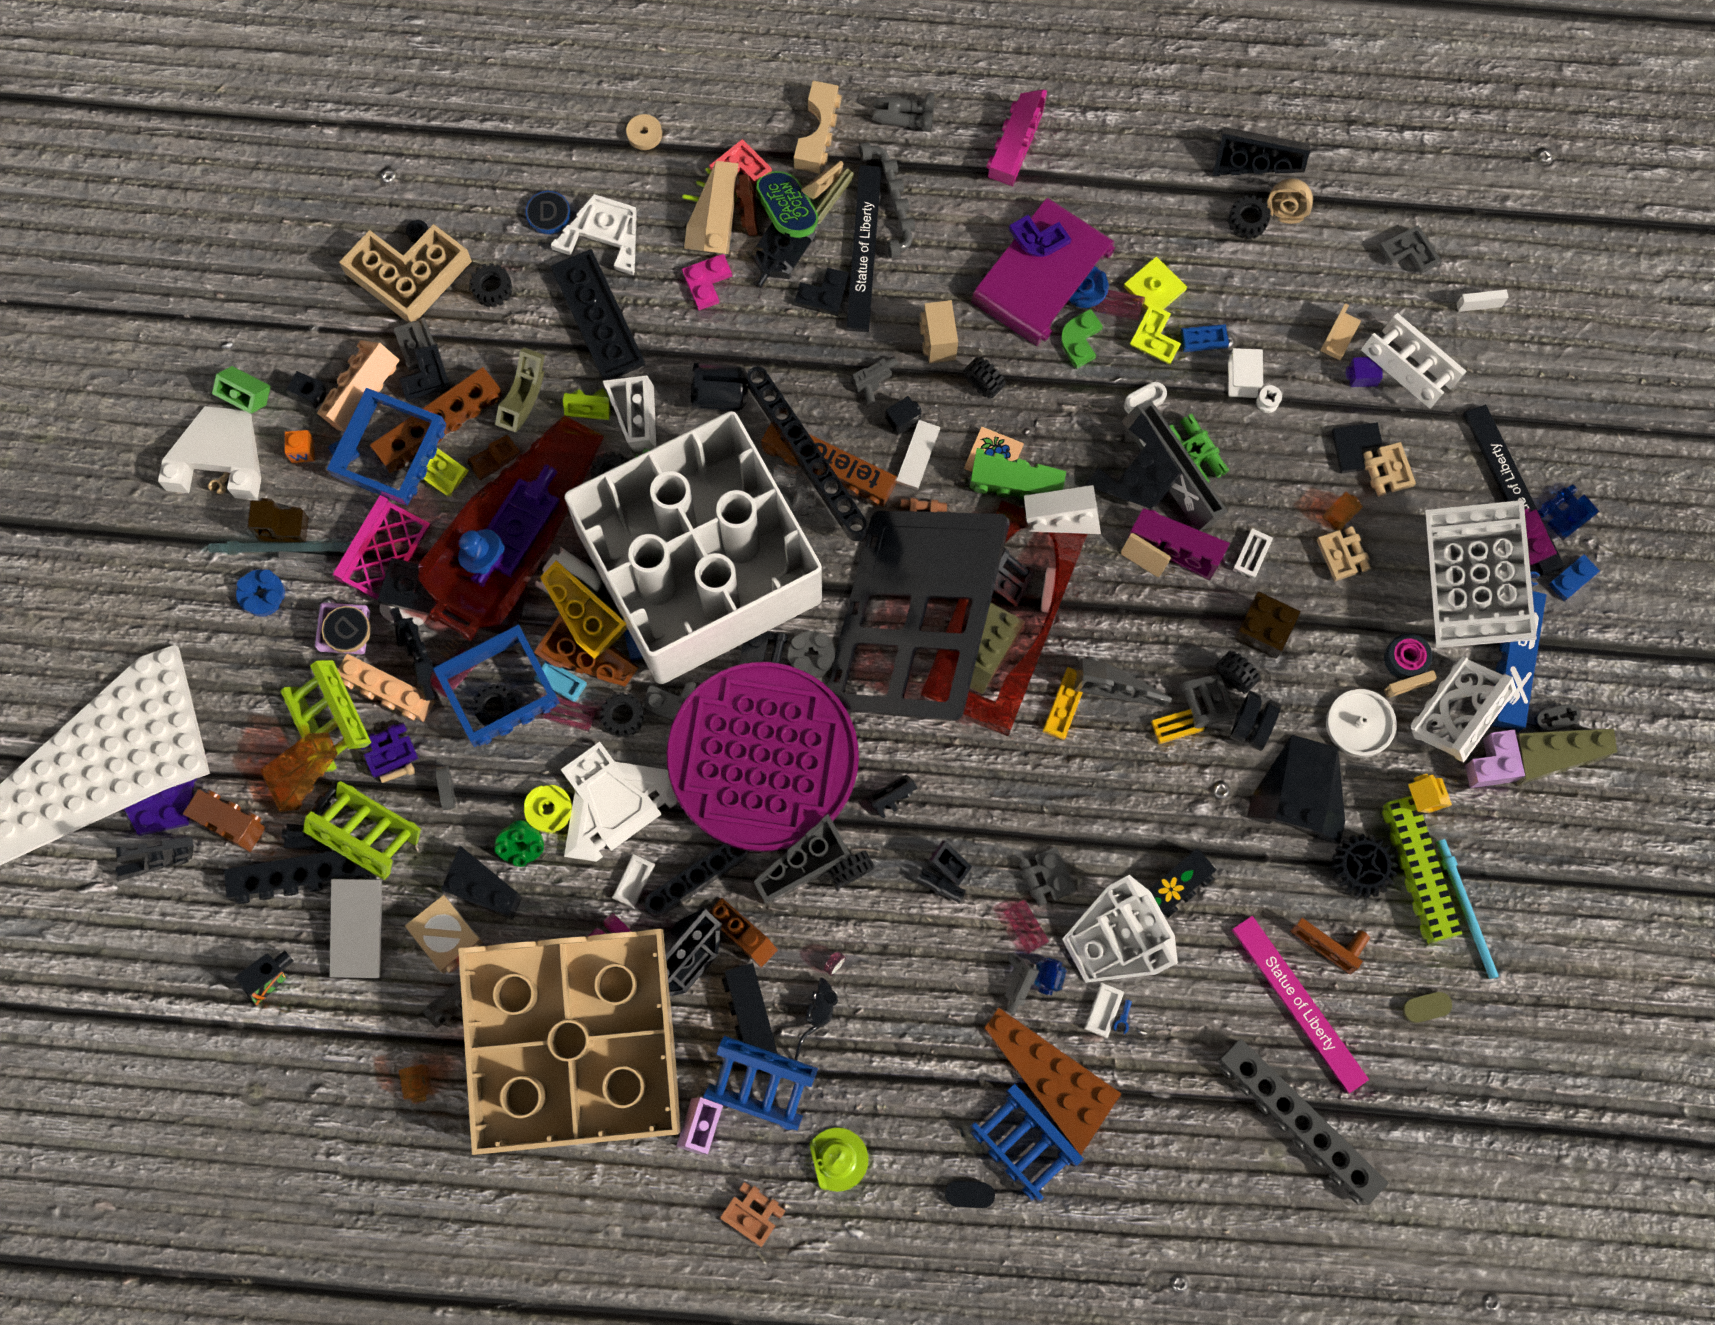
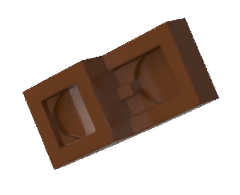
M507 434L488 444L486 450L468 458L467 464L479 480H482L520 454V450Z

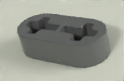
M1572 704L1546 709L1535 716L1534 726L1540 732H1552L1568 728L1580 720L1581 713L1578 707ZM1566 712L1568 714H1573V717L1571 719H1561L1560 716H1562ZM1544 717L1546 719L1554 718V721L1548 725L1541 722Z
M448 764L435 767L442 808L443 810L456 808V800Z

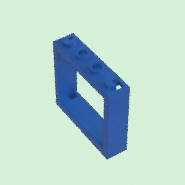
M366 387L327 470L332 477L408 506L413 495L416 496L417 486L420 479L423 480L426 476L428 462L434 458L437 452V443L440 438L444 437V430L447 424L442 416ZM378 403L431 423L399 490L346 470Z
M519 625L433 668L474 747L485 743L487 745L492 741V738L498 735H507L513 731V727L521 723L522 725L528 724L535 719L534 716L542 712L544 714L549 713L551 709L560 704ZM521 643L547 695L474 732L447 679Z

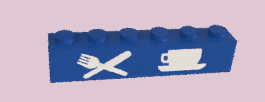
M1532 591L1536 640L1500 643L1499 650L1502 652V657L1496 667L1497 673L1513 677L1516 691L1490 726L1515 730V732H1519L1526 727L1547 594Z

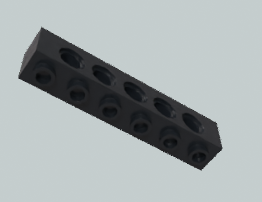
M336 851L224 869L226 898L235 902V904H246L253 898L270 900L274 898V895L282 893L284 896H293L299 894L298 891L308 889V892L321 891L323 886L331 885V879L333 878L371 879L378 876L356 863L352 872L345 873V866L353 861ZM326 866H330V874L326 877H321V870ZM302 870H306L305 879L297 881V874ZM281 874L282 881L278 885H273V878ZM257 878V886L254 889L249 890V882L252 879Z

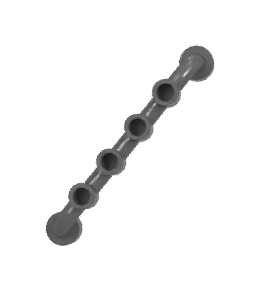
M869 142L859 143V154L862 161L872 159V154L878 155L881 159L882 171L886 175L888 191L892 196L894 211L899 219V228L904 236L903 241L900 243L897 239L888 240L887 250L890 258L900 257L901 252L907 250L912 243L911 231H915V221L913 217L907 218L906 212L910 210L908 199H902L900 192L904 191L902 179H896L894 173L898 172L896 159L890 160L887 151L882 147L870 146Z

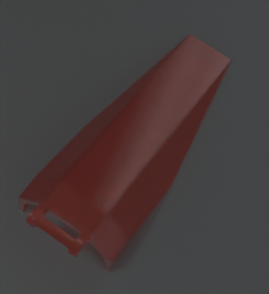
M564 415L541 438H538L528 451L523 455L520 454L510 467L504 468L493 482L487 483L467 502L419 563V581L437 603L429 614L430 620L433 622L438 621L459 632L468 641L474 638L479 628L498 625L503 622L551 547L569 510L565 494L582 484L604 439L603 435ZM544 465H549V470L551 467L554 468L558 473L547 489L552 496L560 500V504L513 577L510 578L494 570L484 587L479 586L480 582L478 584L474 583L471 577L475 573L466 571L459 563L460 546L458 543L462 534L469 530L477 532L486 529L519 478L526 482H532L537 479ZM446 609L470 622V625L467 627L442 612Z

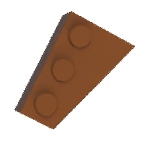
M198 789L183 815L251 852L266 828L260 823L262 819L251 812L247 815L240 811L241 807L231 801H228L227 804L220 801L221 796L209 789L206 793Z

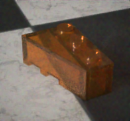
M329 733L307 734L260 769L279 812L299 810L303 805L301 803L307 793H311L314 789L313 784L319 776H323L338 754Z

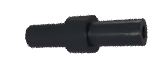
M335 781L323 796L319 795L314 802L315 806L311 811L318 816L332 804L330 801L336 795L337 783Z

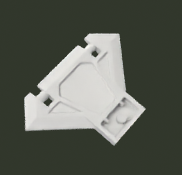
M600 742L561 769L562 773L575 789L564 857L597 862L603 857L599 852L602 848L608 846L612 851L662 815L658 808L664 803L669 808L673 807L677 803V799L670 784L668 770L614 762ZM657 791L659 796L651 800L649 796ZM598 833L601 838L593 843L590 838Z

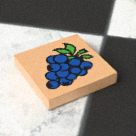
M981 427L964 469L973 471L977 448L984 449V454L994 456V453L1003 454L1005 459L1013 461L1018 459L1024 443Z

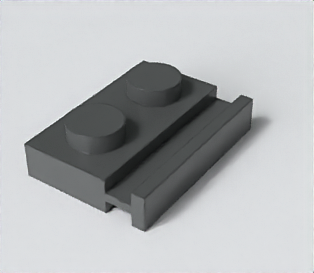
M424 317L417 322L412 321L393 328L409 371L420 367L414 350L435 344Z

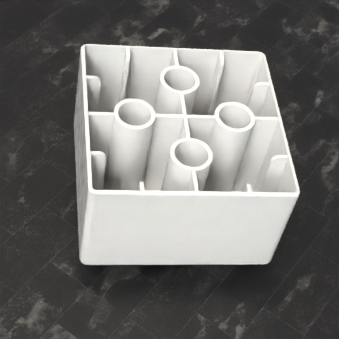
M733 411L708 421L569 490L565 494V500L577 534L623 621L626 622L627 628L655 681L659 684L667 683L819 605L822 601L821 563L741 420Z

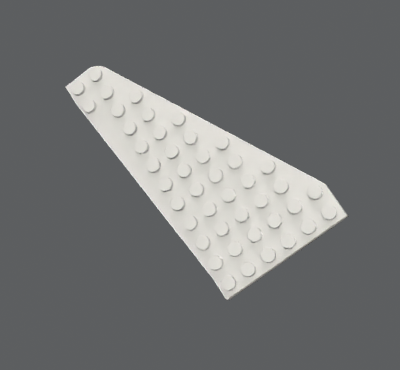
M173 645L139 657L0 784V865L163 790L210 774L178 646Z

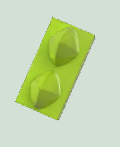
M604 388L599 389L593 396L585 395L580 389L575 390L571 394L564 393V416L610 420V397Z

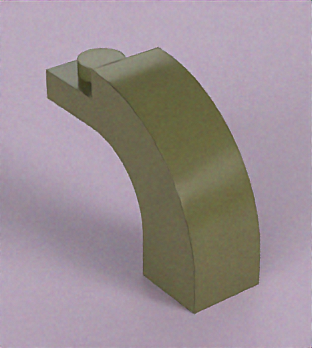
M527 348L520 350L515 379L508 395L498 405L495 425L517 432L525 423L541 388L545 372L542 371L545 355Z

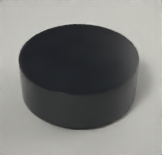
M413 220L407 225L406 234L411 242L416 243L429 228L424 221Z

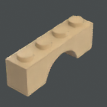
M818 81L812 82L808 98V111L818 118L820 125L812 135L798 138L794 155V169L820 174L821 167L826 166L828 153H825L826 146H831L833 134L830 133L831 127L835 128L837 114L834 113L836 108H840L842 95L838 94V85Z

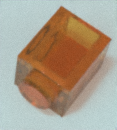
M1345 492L1326 511L1323 518L1337 531L1340 530L1341 532L1358 515L1363 506L1356 496Z
M421 1064L399 1069L404 1100L417 1104L427 1101L426 1097L433 1095L427 1065Z

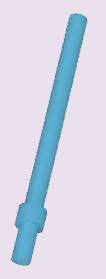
M1445 839L1437 841L1436 844L1443 859L1441 860L1442 866L1449 874L1489 980L1499 977L1456 868L1458 864L1455 856L1452 857Z

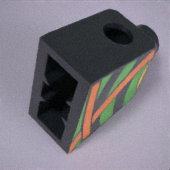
M285 950L274 959L266 953L234 978L257 1006L286 980L287 977L283 970L294 961Z

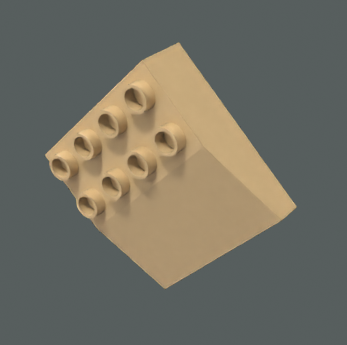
M662 929L458 948L472 1155L677 1135L681 1132L674 1034Z

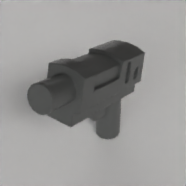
M894 356L886 361L883 358L869 368H864L854 373L852 378H850V382L855 385L858 393L864 391L867 405L875 404L873 392L879 389V382L892 376L890 368L898 365Z
M1013 952L1008 955V960L1014 968L1011 973L1012 981L1005 996L1010 1000L1006 1011L1015 1015L1019 1005L1024 1006L1025 998L1031 985L1034 984L1039 970L1036 968V964L1031 963L1028 959L1021 958L1020 960L1017 954Z

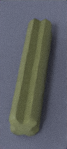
M848 168L843 169L816 206L818 224L822 222L854 178V173Z

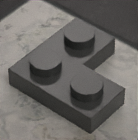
M1419 225L1381 243L1379 246L1389 265L1409 256L1420 274L1439 266L1442 262Z

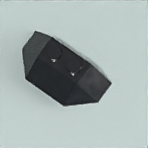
M705 908L679 920L664 937L670 996L686 993L718 956L722 924Z

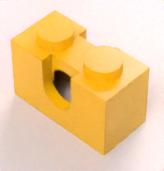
M1423 774L1415 777V782L1408 784L1418 812L1432 813L1452 805L1442 778L1435 779L1434 775L1428 776V774Z

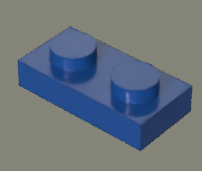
M1583 554L1548 585L1565 602L1599 573L1600 570Z

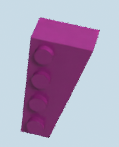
M1145 508L1142 509L1129 536L1131 533L1136 534L1171 556V561L1208 580H1211L1230 545L1227 541L1162 516L1154 510H1147Z

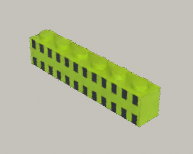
M1412 796L1389 801L1383 806L1382 815L1385 823L1389 824L1391 830V843L1393 846H1396L1399 854L1397 856L1398 865L1401 869H1404L1406 875L1405 886L1407 891L1412 894L1414 900L1412 903L1415 915L1419 916L1422 924L1420 925L1422 937L1427 939L1428 944L1461 935L1462 931L1422 812L1417 811Z

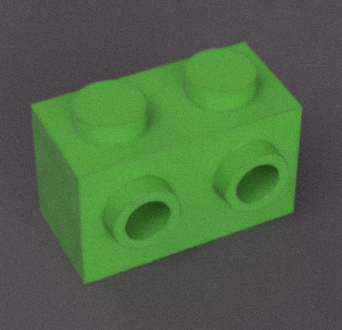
M231 366L216 374L212 394L252 414L267 405L271 386Z

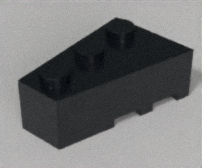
M459 846L441 891L447 896L513 920L522 897L467 850Z

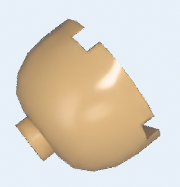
M1294 178L1284 179L1275 184L1267 201V208H1270L1271 211L1270 214L1280 217L1278 221L1282 223H1300L1304 220V217L1309 216L1313 203L1311 189L1305 182Z

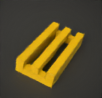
M1191 709L1158 718L1151 722L1159 744L1202 732L1205 728L1197 729L1194 727L1162 737L1161 733L1193 724L1194 718L1161 728L1158 726L1193 715Z

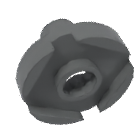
M807 631L795 636L788 649L790 666L800 669L815 678L826 674L832 667L835 659V649L829 637L824 633ZM810 649L818 652L814 660H810L808 656H805V653H808Z

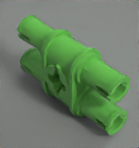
M1189 414V418L1184 417L1180 421L1191 437L1189 440L1183 441L1174 426L1170 425L1169 427L1209 483L1210 480L1199 466L1201 463L1207 462L1217 478H1220L1221 474L1225 475L1229 472V468H1227L1219 456V448L1215 447L1209 438L1208 431L1202 430L1193 414ZM1191 449H1193L1194 451H1197V450H1198L1199 453H1198V454H1197V452H1193V453H1192V452H1191Z

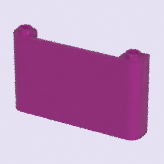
M1049 198L1045 199L1031 219L1040 232L1060 222L1070 236L1071 243L1048 256L1037 257L1026 253L1016 239H1014L978 285L971 300V303L1035 346H1038L1042 340L1045 342L1052 333L1050 329L1052 321L1097 262L1105 257L1109 259L1116 248L1113 246L1114 241Z

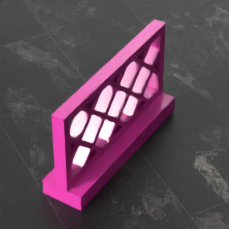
M380 495L333 573L334 579L341 583L344 582L378 600L379 595L373 592L371 583L385 579L386 575L382 564L388 563L391 558L381 560L378 548L392 545L395 556L392 558L403 559L409 562L428 530L430 523L389 502L387 498ZM390 510H393L400 514L402 521L388 525L386 517ZM416 522L423 526L419 534L409 536L406 524ZM403 525L406 537L393 540L390 529ZM387 530L390 541L376 544V533ZM373 540L374 545L369 547L370 543ZM408 541L409 551L406 554L397 556L394 544ZM375 549L379 561L365 564L363 555L365 552ZM380 565L383 576L369 580L366 568ZM364 569L367 581L356 583L350 580L354 571Z

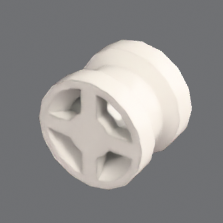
M1265 386L1260 391L1256 400L1258 409L1264 413L1274 412L1282 400V393L1275 386Z

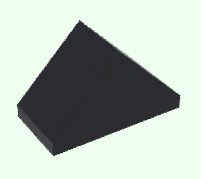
M942 840L928 862L929 867L948 878L957 886L961 884L972 868L944 840Z

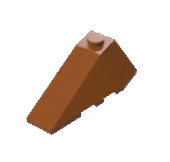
M561 614L555 619L534 651L535 654L553 666L565 667L575 670V672L580 674L585 673L596 676L600 680L624 687L639 668L613 645L595 659L576 643Z

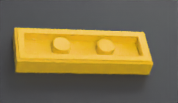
M1070 667L1066 668L1042 731L1061 740L1066 738L1083 693L1074 691L1077 670Z

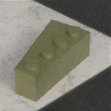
M992 603L989 606L970 688L982 694L1015 644L1025 623L1024 620Z
M1614 729L1518 734L1516 738L1525 776L1517 781V786L1612 756L1617 752Z

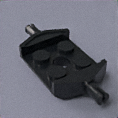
M771 223L751 252L753 261L760 269V274L753 283L762 288L769 277L790 279L792 270L811 242L816 241L815 231L808 236L795 238L790 237V234L786 232L785 235L782 234ZM780 239H787L790 243L788 246L782 247L778 245V241Z
M398 607L392 608L390 614L394 621L398 647L405 645L408 657L412 656L414 663H412L415 673L414 687L422 690L426 701L432 700L435 697L430 687L432 684V660L428 658L426 647L419 637L418 625L413 623V617L403 618Z

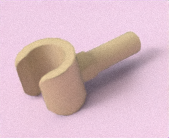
M224 472L219 480H212L208 485L209 490L213 491L219 485L220 487L216 493L219 495L226 492L225 482L230 473Z

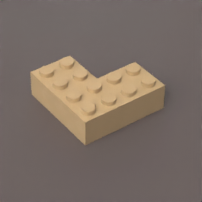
M433 224L404 256L369 230L339 263L347 276L409 323L412 321L416 322L472 261L466 248Z

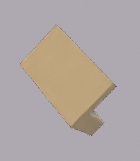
M1346 303L1320 350L1338 360L1342 359L1361 320L1345 313L1349 306Z

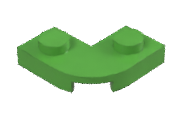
M1092 309L1070 320L1062 331V348L1076 369L1096 358L1095 352L1086 339L1100 332L1103 326Z

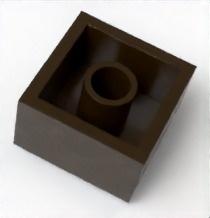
M1258 591L1234 639L1277 659L1282 653L1301 611Z

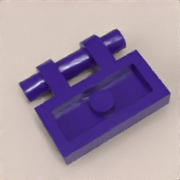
M404 722L396 726L392 724L387 726V729L377 734L373 732L368 735L371 744L362 748V750L371 747L373 750L364 754L374 778L419 759L409 735L401 739L399 737V734L407 731ZM389 738L392 739V743L380 747V742Z

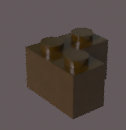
M259 498V501H250L248 528L259 542L306 544L309 517L304 510L299 507L280 509L269 498Z

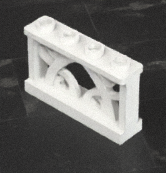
M1462 656L1459 662L1452 666L1448 677L1440 682L1434 696L1427 700L1421 714L1413 719L1411 730L1414 738L1445 751L1464 763L1516 691L1513 677L1499 674ZM1470 673L1478 677L1477 685H1473L1470 677L1467 683H1462V681ZM1484 679L1496 684V686L1483 685ZM1479 695H1481L1480 700L1486 699L1483 704L1477 702ZM1472 696V704L1477 711L1475 715L1461 716L1452 722L1449 703ZM1433 721L1438 722L1433 727L1435 730L1446 727L1443 731L1435 734L1427 731ZM1463 722H1468V724H1467V726L1465 727V729L1462 728V724H1461V723H1463ZM1450 734L1455 742L1453 744L1443 738Z

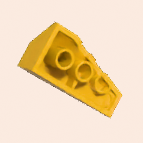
M557 560L540 577L576 643L594 659L612 646L627 630L626 622Z

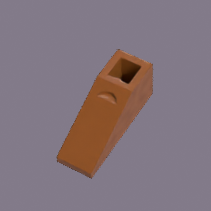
M723 898L710 909L709 913L722 924L721 931L759 967L762 968L778 951L767 936Z

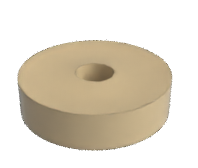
M641 114L635 116L629 121L626 128L629 143L639 150H649L656 147L662 138L661 125L651 115ZM644 130L648 131L646 134L641 133Z

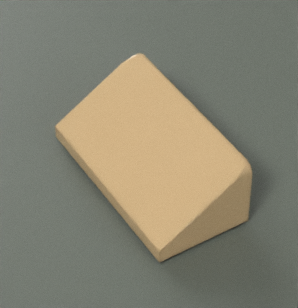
M840 161L825 169L803 187L801 191L811 199L818 197L838 178L843 162Z
M1131 533L1121 550V555L1156 577L1161 576L1171 559V556L1134 533Z

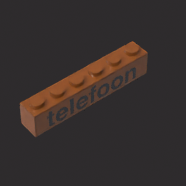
M770 423L761 439L764 452L773 457L777 455L783 458L791 466H800L772 423ZM792 432L789 434V436L792 438H797L798 436H800V434L797 432ZM810 435L849 494L866 498V501L873 506H885L896 486L897 476ZM805 450L801 454L803 456H810L812 452ZM815 469L813 471L816 475H821L825 472L822 469Z

